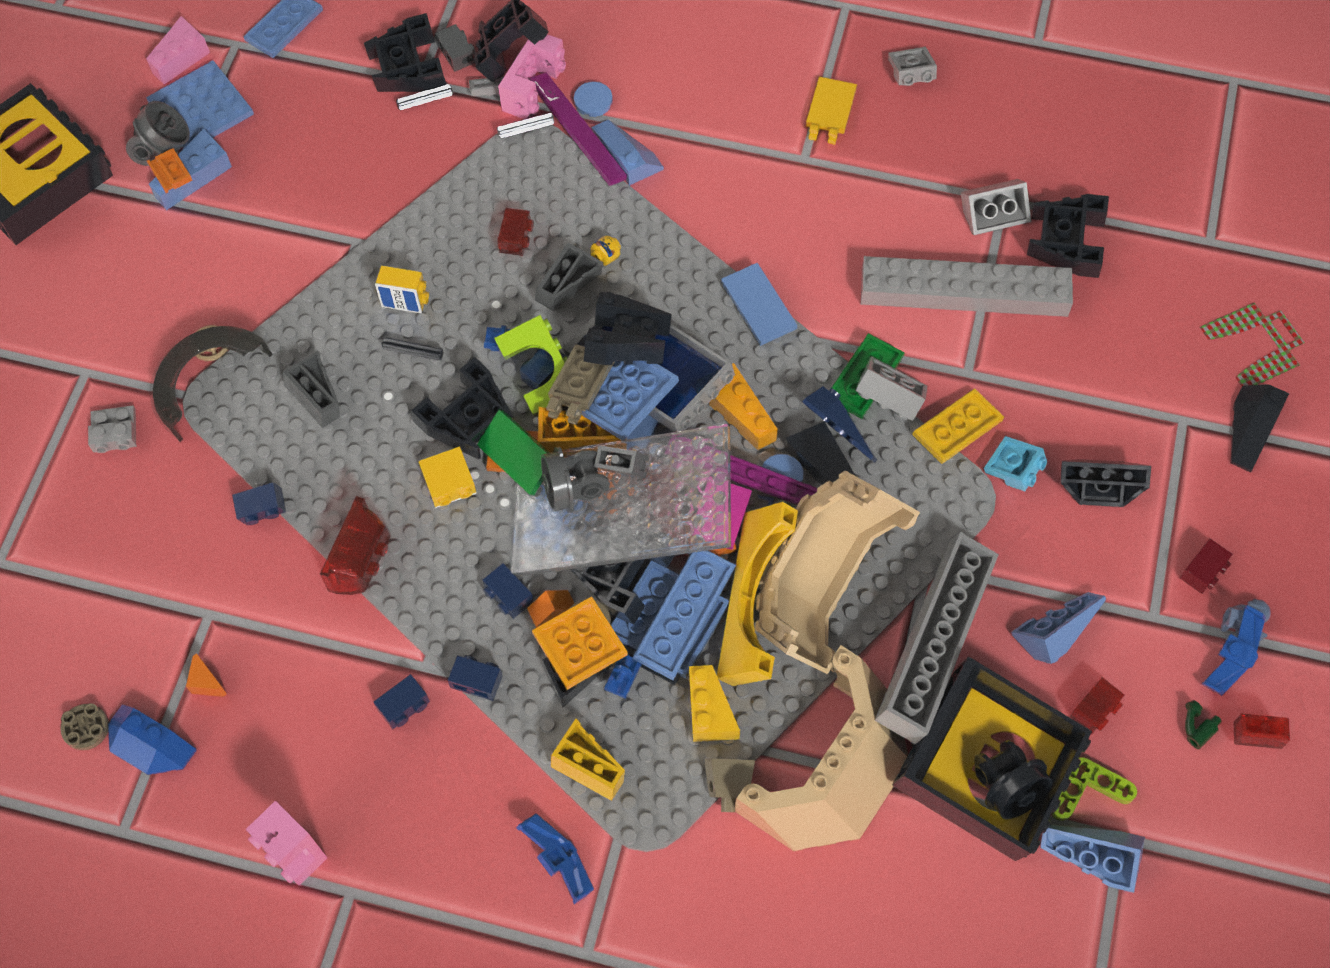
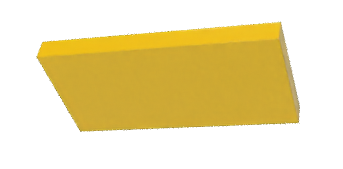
M974 388L914 430L912 435L943 464L1002 422L1004 416Z

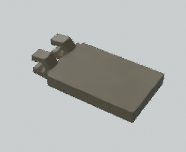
M575 344L548 392L550 399L546 407L547 411H549L548 416L557 419L561 413L562 405L569 407L566 412V416L569 417L568 423L576 425L581 418L582 411L585 412L591 407L613 365L583 362L585 347Z

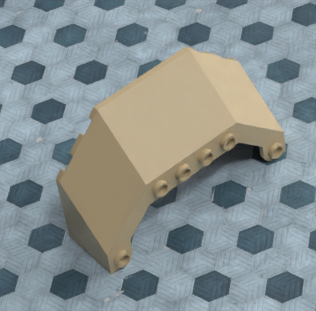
M847 471L839 474V479L836 481H828L818 487L817 493L812 496L807 494L801 498L796 507L798 514L795 531L781 543L766 565L759 581L761 589L756 600L759 620L755 622V630L785 654L826 674L833 667L832 659L835 651L828 646L829 617L836 609L842 594L847 590L851 578L858 570L863 557L869 551L871 543L875 538L896 526L903 530L909 529L916 523L917 517L920 514L914 508Z
M840 645L833 656V667L830 671L835 672L837 675L833 686L853 699L855 710L803 787L769 792L758 784H748L736 798V813L793 851L860 839L894 787L892 784L908 756L905 738L875 721L887 688L859 656Z

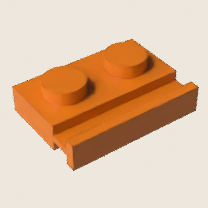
M174 148L156 156V159L152 161L147 160L149 167L166 194L172 188L175 190L193 181Z

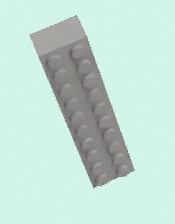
M864 256L861 275V305L1068 317L1073 305L1072 268Z
M959 532L947 545L875 718V721L914 744L918 743L929 733L999 555L962 532Z

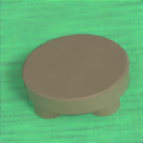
M93 703L78 705L70 711H66L61 717L60 729L62 738L70 747L76 750H89L98 746L108 733V717Z

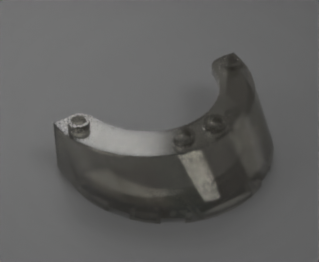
M210 327L184 337L163 355L152 375L150 402L158 421L179 442L183 438L174 429V426L180 421L182 411L177 403L175 388L183 367L197 354L216 347L233 350L243 357L258 347L267 356L271 357L273 354L261 337L239 327Z

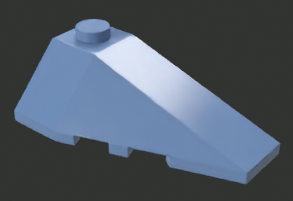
M609 119L591 127L594 134L627 174L626 182L629 186L664 170L663 165L651 150Z
M1087 592L1066 602L1063 609L1055 611L1051 609L1045 612L1046 617L1037 621L1032 618L1012 631V636L1035 660L1049 664L1055 663L1068 652L1106 601V597Z
M1049 825L1046 832L1042 833L1040 848L1065 862L1075 864L1082 868V872L1088 875L1091 873L1103 880L1102 883L1109 887L1134 893L1145 837L1122 831Z

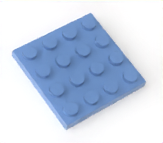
M213 60L146 97L148 103L160 101L168 104L184 118L190 131V138L183 146V149L203 129L213 138L254 115L252 108Z
M615 361L591 407L585 412L582 411L581 415L624 441L679 382L678 376L658 364H647L646 361H633V364L624 365V361Z
M653 561L649 563L632 593L637 594L645 605L636 623L633 625L616 617L611 625L622 644L637 651L679 574ZM719 596L678 671L681 677L687 678L689 666H694L726 612L729 600Z

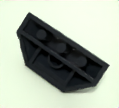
M1064 460L1061 464L1060 483L1079 505L1124 507L1150 488L1151 465L1124 461Z

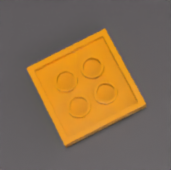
M592 596L532 630V634L567 690L628 655L627 650Z

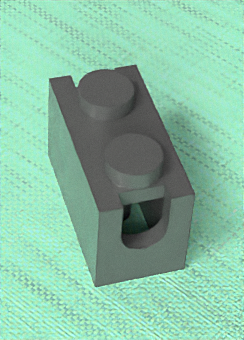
M456 24L435 33L437 45L454 72L475 63L472 56L476 53L471 43L468 44L464 31H460Z
M599 445L594 467L611 473L645 478V461L649 462L650 456L637 451ZM607 455L612 456L611 465H606Z

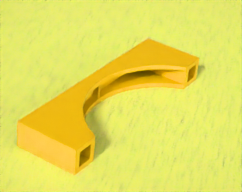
M784 502L745 512L717 671L718 679L731 686L772 678L775 657L766 652L758 641L754 628L753 611L756 591L766 565L781 543L795 531L798 510Z

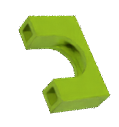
M541 315L494 338L506 360L530 348L543 349L552 356L554 372L551 379L543 386L523 395L534 416L539 414V407H547L550 401L548 392L568 359L566 356L562 358L559 352L562 347L557 337L552 338L549 331L553 329L548 319L543 320Z

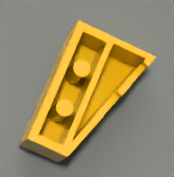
M689 666L693 742L740 739V729L713 666Z
M575 719L552 753L551 767L612 801L624 782L625 769Z

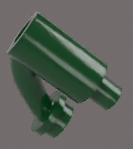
M1192 700L1185 704L1187 709L1185 731L1190 745L1196 749H1201L1219 730L1218 725L1222 720L1214 715L1211 719H1205L1195 728V717L1201 715L1203 708L1197 701Z

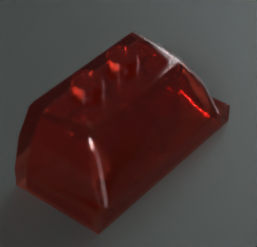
M355 497L320 572L327 590L335 594L354 595L365 592L372 577L378 573L381 557H384L388 550V541L391 533L382 519L368 508L365 499L362 497Z

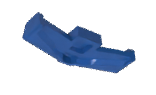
M1249 605L1244 607L1238 636L1228 635L1218 653L1225 660L1201 685L1222 696L1249 668L1253 667L1258 658L1257 650L1266 619L1263 613Z
M535 813L516 827L517 830H521L544 850L538 855L537 859L552 877L560 871L574 905L594 890L577 853V848L542 817Z

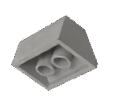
M1015 179L961 192L963 212L973 235L1031 222L1027 182Z
M871 356L857 384L856 391L861 397L872 399L880 407L887 410L891 409L899 417L913 421L926 399L928 386Z

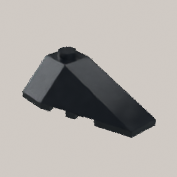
M1269 384L1245 385L1241 387L1233 404L1234 420L1232 422L1231 464L1251 473L1289 393Z

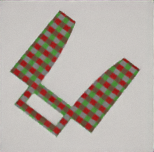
M1252 303L1200 327L1208 340L1238 334L1262 325L1279 348L1278 350L1251 364L1236 377L1241 386L1258 385L1300 366L1289 350L1303 344L1304 341L1282 311L1264 317L1256 304ZM1279 318L1296 341L1286 344L1270 321Z

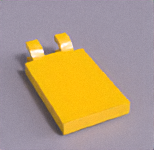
M819 77L806 121V126L810 127V140L816 141L819 129L829 131L828 143L836 144L838 133H845L857 84Z

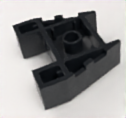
M509 1L487 23H484L482 20L479 23L478 32L481 36L480 40L476 42V47L479 49L474 55L476 69L492 83L497 78H501L506 71L502 52L506 51L517 38H521L523 35L534 45L538 41L543 40L547 33H549L546 22L522 1Z
M427 13L409 17L402 21V25L396 28L391 27L387 30L388 33L379 38L375 36L364 43L369 60L379 58L382 73L372 75L377 92H422L447 85L439 57L420 62L416 47L435 42Z
M1085 194L1081 195L1080 198L1071 199L1066 197L1062 198L1061 201L1049 202V200L1034 202L1031 219L1043 220L1041 240H1029L1027 255L1055 267L1072 268V273L1078 276L1099 278L1103 264L1104 247L1083 245L1085 225L1104 227L1108 212L1109 196Z
M600 292L596 303L595 325L613 327L611 332L589 328L585 340L583 362L600 365H613L614 361H624V365L633 364V361H646L647 364L663 363L665 340L656 338L657 335L669 337L672 314L622 295Z
M474 357L459 369L460 380L468 388L442 411L426 397L411 410L413 422L428 436L453 448L460 447L463 453L479 460L481 458L480 447L476 443L481 439L498 410H503L513 420L514 417L505 403L498 386H496L492 374Z
M596 526L595 530L601 536L600 542L582 571L574 567L570 570L615 617L634 625L645 605L637 594L628 591L627 588L645 558L669 567L679 548L670 536L653 529L640 531L633 528L621 530L613 529L612 527Z

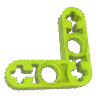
M1084 757L1079 758L1081 760L1079 767L1081 765L1086 766V772L1081 775L1080 779L1075 778L1079 772V768H1077L1069 777L1071 783L1078 787V794L1071 795L1067 791L1062 792L1059 800H1061L1059 807L1065 799L1069 800L1065 807L1067 812L1060 814L1058 808L1051 814L1059 821L1069 819L1086 786L1121 804L1131 803L1137 796V788L1131 781ZM1098 776H1107L1110 780V785L1106 787L1101 786L1097 781ZM1116 781L1118 785L1116 786L1117 788L1113 792L1111 791V788L1114 786ZM1124 788H1128V793L1130 795L1123 797V792L1121 790H1123Z

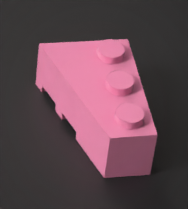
M181 16L146 59L153 75L163 84H166L208 55L210 51L205 38Z

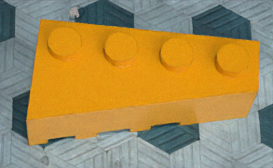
M732 363L735 373L732 381L720 390L718 396L709 402V406L723 415L729 424L737 428L738 432L759 450L777 440L778 429L736 365ZM719 370L697 381V394Z
M539 407L538 442L550 453L554 452L555 447L562 449L563 456H572L586 450L597 452L599 445L627 450V438L624 441L620 440L582 415L575 425L568 423L569 417L566 416L565 411L561 410L557 419L548 416L549 411L546 408Z

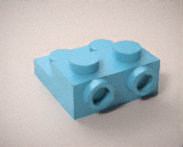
M1005 436L985 465L984 470L986 474L1005 480L1007 486L1026 491L1028 486H1034L1036 474L1039 470L1043 471L1045 469L1047 459L1043 448Z

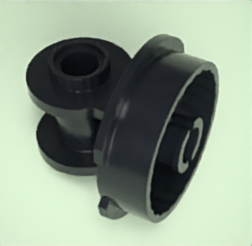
M1005 740L1000 744V753L996 756L989 758L986 754L980 753L974 758L976 776L982 785L989 789L985 798V804L990 810L997 811L1003 819H1013L1025 814L1040 803L1052 787V779L1046 773V764L1040 759H1033L1027 763L1024 752L1010 740Z

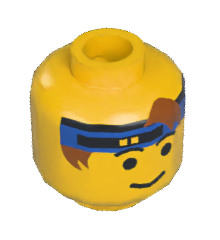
M605 235L591 245V256L604 262L603 266H607L619 258L621 246L616 238Z

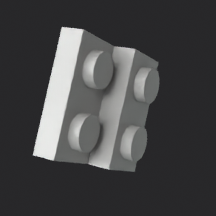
M926 47L888 53V60L894 69V78L898 85L910 86L916 82L928 83L937 79V65Z
M134 406L91 411V426H88V445L93 452L105 453L109 450H127L130 447H137L136 409Z

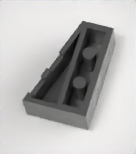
M567 243L536 288L535 301L553 311L601 275L604 262Z
M319 351L283 371L284 386L322 428L340 418L339 402L328 379L326 369L322 364Z

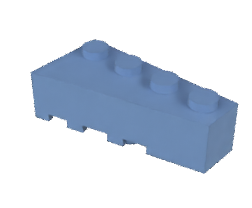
M205 129L178 154L193 181L175 190L172 188L168 190L169 193L167 194L156 177L149 183L155 198L166 210L232 167L227 153Z

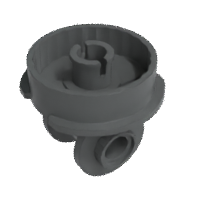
M160 101L149 102L140 108L137 118L133 120L134 136L128 140L126 151L134 162L144 166H149L147 160L152 161L156 159V156L174 148L178 155V150L190 138L188 125L184 118L168 104Z
M555 447L554 452L541 455L544 487L553 512L566 510L568 514L573 513L574 500H592L607 492L610 487L608 478L603 474H598V468L594 467L596 451H581L571 457L564 458L562 449ZM570 476L576 477L577 480L571 481Z

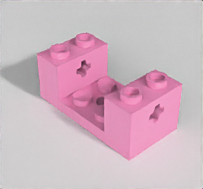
M547 34L543 40L538 41L534 45L528 39L498 86L502 111L522 119L532 118L533 115L538 113L539 104L536 83L530 81V78L534 77L536 72L542 74L547 72L550 77L557 79L560 72L562 73L565 70L566 62L564 61L565 49H563V40Z
M276 801L246 829L251 835L248 840L258 850L263 847V850L267 853L264 858L273 867L278 864L283 869L280 874L289 883L294 880L300 886L327 859L309 833Z

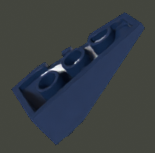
M822 386L802 401L810 410L874 463L877 461L845 405L839 400L841 395L832 387L827 390Z

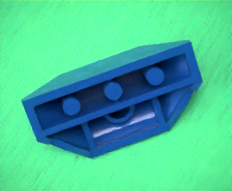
M123 704L108 723L109 751L147 775L172 770H183L197 751L196 748L170 729L135 708Z

